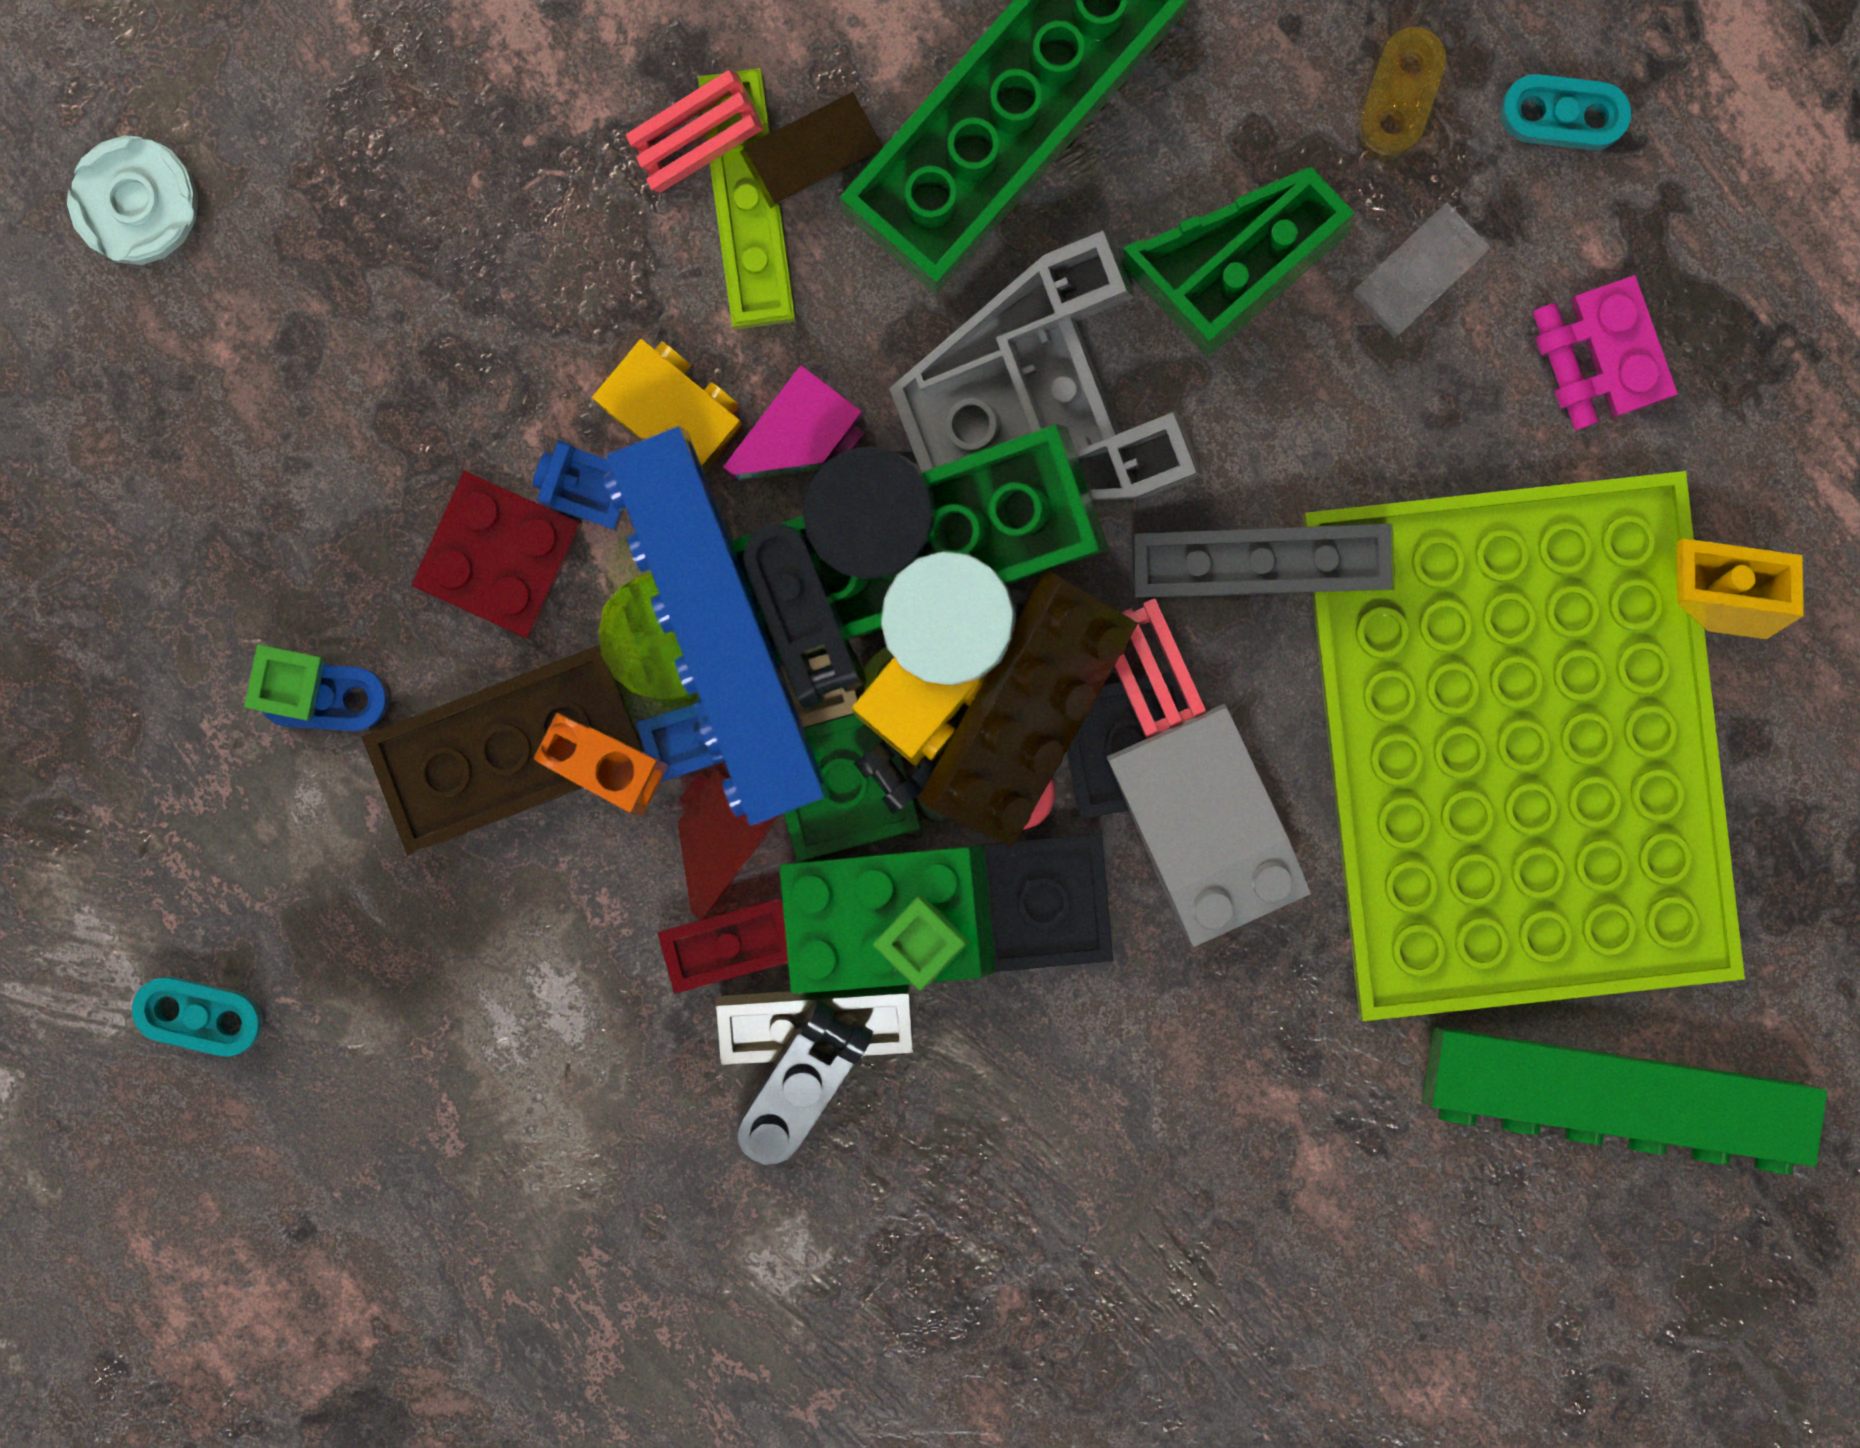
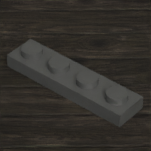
M1392 524L1134 534L1136 598L1395 590Z

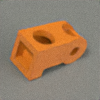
M556 712L533 758L540 764L621 809L640 816H644L669 764L558 712Z

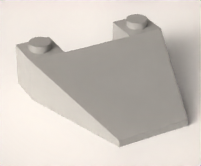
M1104 230L1043 255L889 388L921 472L1058 424L1068 427L1093 501L1145 499L1204 475L1182 416L1172 412L1125 432H1119L1078 325V321L1136 298L1114 239Z

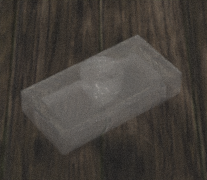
M1446 202L1358 285L1352 294L1395 339L1491 247Z

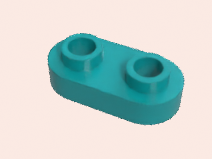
M1532 74L1517 80L1505 93L1500 104V119L1505 130L1512 137L1522 142L1585 150H1601L1614 144L1626 132L1631 120V107L1626 95L1618 87L1610 83ZM1522 103H1535L1541 110V119L1538 121L1527 120L1521 112ZM1589 109L1597 110L1603 117V127L1594 129L1588 126L1584 120V112Z
M167 976L151 980L137 991L132 1002L134 1024L147 1038L217 1056H234L249 1050L259 1040L263 1031V1014L259 1005L252 997L239 991L184 978ZM166 996L174 998L179 1004V1014L174 1020L167 1019L161 1012V1002ZM227 1011H233L241 1018L242 1025L237 1034L228 1033L222 1025V1018Z

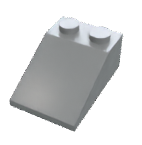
M1225 704L1107 756V760L1175 919L1193 947L1311 894L1287 834Z

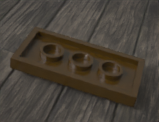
M1045 570L1014 626V632L1012 631L1007 651L1000 663L988 672L917 801L941 815L1013 847L1023 828L1029 822L1033 810L1055 771L1061 765L1063 757L1084 719L1093 708L1098 694L1116 662L1123 654L1138 622Z
M599 644L361 736L407 856L584 789L582 786L533 759L556 712L644 752L603 645Z

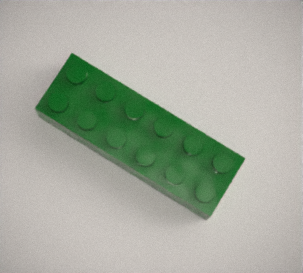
M1013 0L839 197L841 212L937 295L1187 12L1190 0Z
M1054 424L922 472L932 487L937 514L930 539L919 558L940 552L969 555L992 568L1004 584L1008 586L1042 574L1045 570L1050 571L1109 550L1068 427ZM803 515L780 523L797 528L807 537ZM749 534L731 542L779 665H783L745 569L743 555L745 544L752 535ZM812 546L849 641L882 630L881 621L884 598L899 573L874 579L841 574L824 562ZM822 646L820 648L807 652L806 655L808 656L825 650V647Z

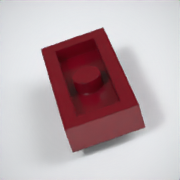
M782 897L657 932L674 994L788 963Z

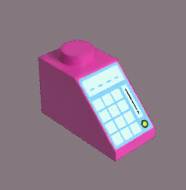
M800 365L723 468L737 482L818 471L823 464L842 451L857 448L865 435L858 428L863 421V413Z

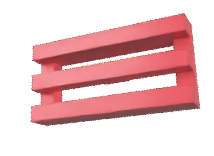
M727 70L625 135L630 145L637 148L639 155L636 158L640 167L646 169L649 174L646 180L651 190L661 193L764 130V127L739 75L731 70ZM728 95H732V97H730L726 101L722 102L710 111L701 115L697 119L693 120L689 124L685 125L684 127L677 130L676 132L669 135L660 142L656 143L655 145H652L654 141L658 140L662 136L666 135L667 133L682 125L686 121L695 117L696 115L703 112L704 110L711 107L712 105L719 102ZM740 112L742 120L663 168L660 162L662 159L688 143L698 140L709 133L712 128Z
M1155 598L1143 603V608L1136 611L1130 608L1121 613L1138 622L1130 639L1165 718L1154 722L1124 653L1114 666L1146 739L1206 713V709ZM1150 622L1188 706L1187 709L1178 712L1140 628L1141 625Z

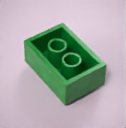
M984 845L800 861L779 865L791 994L912 984L873 944L919 896H924L970 941L933 982L981 979L996 973Z

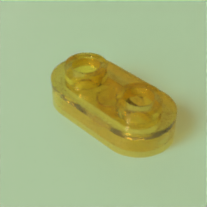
M1411 27L1400 30L1389 39L1381 52L1359 118V130L1363 141L1370 149L1381 155L1395 156L1407 152L1416 144L1424 132L1446 66V52L1442 42L1435 34L1426 29ZM1404 56L1415 57L1420 62L1421 71L1414 75L1407 74L1400 66V58ZM1384 115L1395 116L1401 123V131L1397 134L1386 133L1380 126V118Z

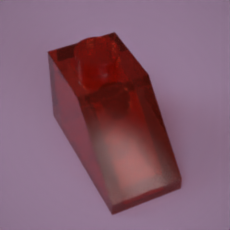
M715 770L710 779L699 773L677 803L686 810L677 823L691 913L701 920L707 918L781 816L779 815L753 826L749 825L746 814L736 817L729 805L722 781L729 779V777L719 770Z

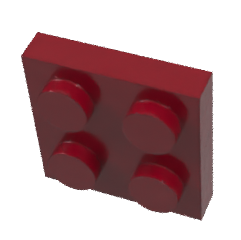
M464 470L411 586L530 640L582 524Z

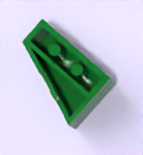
M1310 166L1235 199V203L1200 218L1198 215L1180 222L1179 227L1144 242L1139 240L1123 247V265L1133 279L1208 359L1350 233L1355 213Z

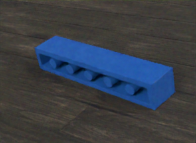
M677 426L607 454L606 458L612 472L603 475L607 492L618 512L627 509L636 533L627 536L630 551L640 572L650 570L659 594L651 597L653 610L663 632L667 634L674 631L683 655L675 658V665L686 692L689 695L698 692L707 717L698 720L699 727L711 755L715 756L720 753L723 755L731 778L722 781L734 815L740 817L746 814L749 825L753 826L830 796L689 432L681 426Z

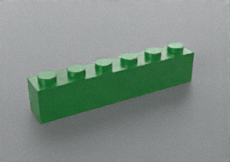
M1433 1026L1422 1101L1432 1108H1439L1437 1119L1452 1123L1476 1125L1477 1115L1502 1118L1501 1129L1516 1133L1539 1135L1542 1124L1565 1128L1564 1139L1575 1142L1603 1145L1604 1134L1629 1138L1627 1148L1635 1151L1666 1155L1667 1146L1671 1144L1692 1148L1690 1158L1695 1160L1730 1165L1731 1154L1754 1157V1168L1793 1175L1795 1164L1812 1167L1817 1165L1828 1090L1793 1081Z

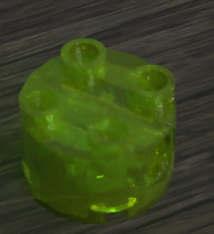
M652 573L642 574L622 585L603 606L602 620L598 631L602 658L613 677L632 693L663 702L691 699L698 695V692L689 695L679 677L675 658L682 656L683 653L675 632L672 631L667 634L663 632L652 607L651 597L659 594Z

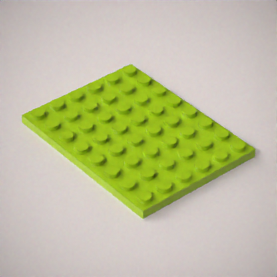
M1686 471L1304 513L1302 515L1304 527L1393 525L1395 590L1311 593L1359 1020L1372 1021L1744 980V966L1704 627L1677 604V542L1682 538L1694 540Z

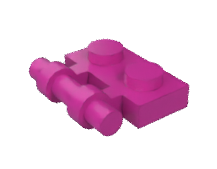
M1635 275L1574 296L1570 301L1578 321L1576 323L1564 326L1556 303L1532 311L1540 335L1535 337L1541 356L1548 355L1560 388L1554 391L1560 409L1567 408L1575 431L1599 423L1591 401L1593 398L1604 395L1611 416L1615 418L1672 398L1678 394ZM1582 342L1586 343L1597 376L1583 379L1572 348L1573 345Z

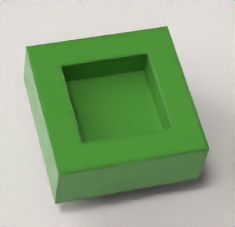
M257 644L244 708L313 721L326 658Z
M919 896L873 945L919 991H922L936 979L970 941L924 896Z

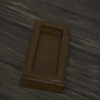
M851 92L743 147L740 153L769 207L773 208L878 154L883 146L855 94Z

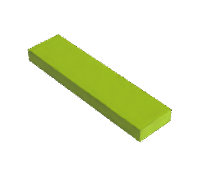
M761 68L735 71V73L739 75L764 130L710 162L733 330L796 322L780 204L773 208L769 207L740 153L743 147L770 134ZM721 74L699 76V88ZM728 95L727 97L723 98L711 107L707 108L703 111V114L718 106L722 102L726 101L727 99L732 97V95ZM740 112L712 128L706 134V141L742 120Z

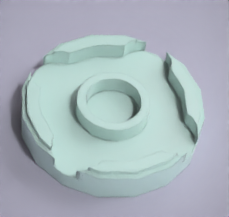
M124 135L101 142L81 158L74 171L76 176L72 181V188L68 189L67 206L73 227L90 248L117 263L143 265L166 258L185 242L196 222L199 196L192 173L171 149L152 140Z
M940 552L917 559L896 576L884 598L881 624L887 647L903 669L926 682L955 686L980 679L1000 663L1008 649L1007 646L1011 641L1012 631L1014 632L1016 614L1009 589L992 568L969 555Z

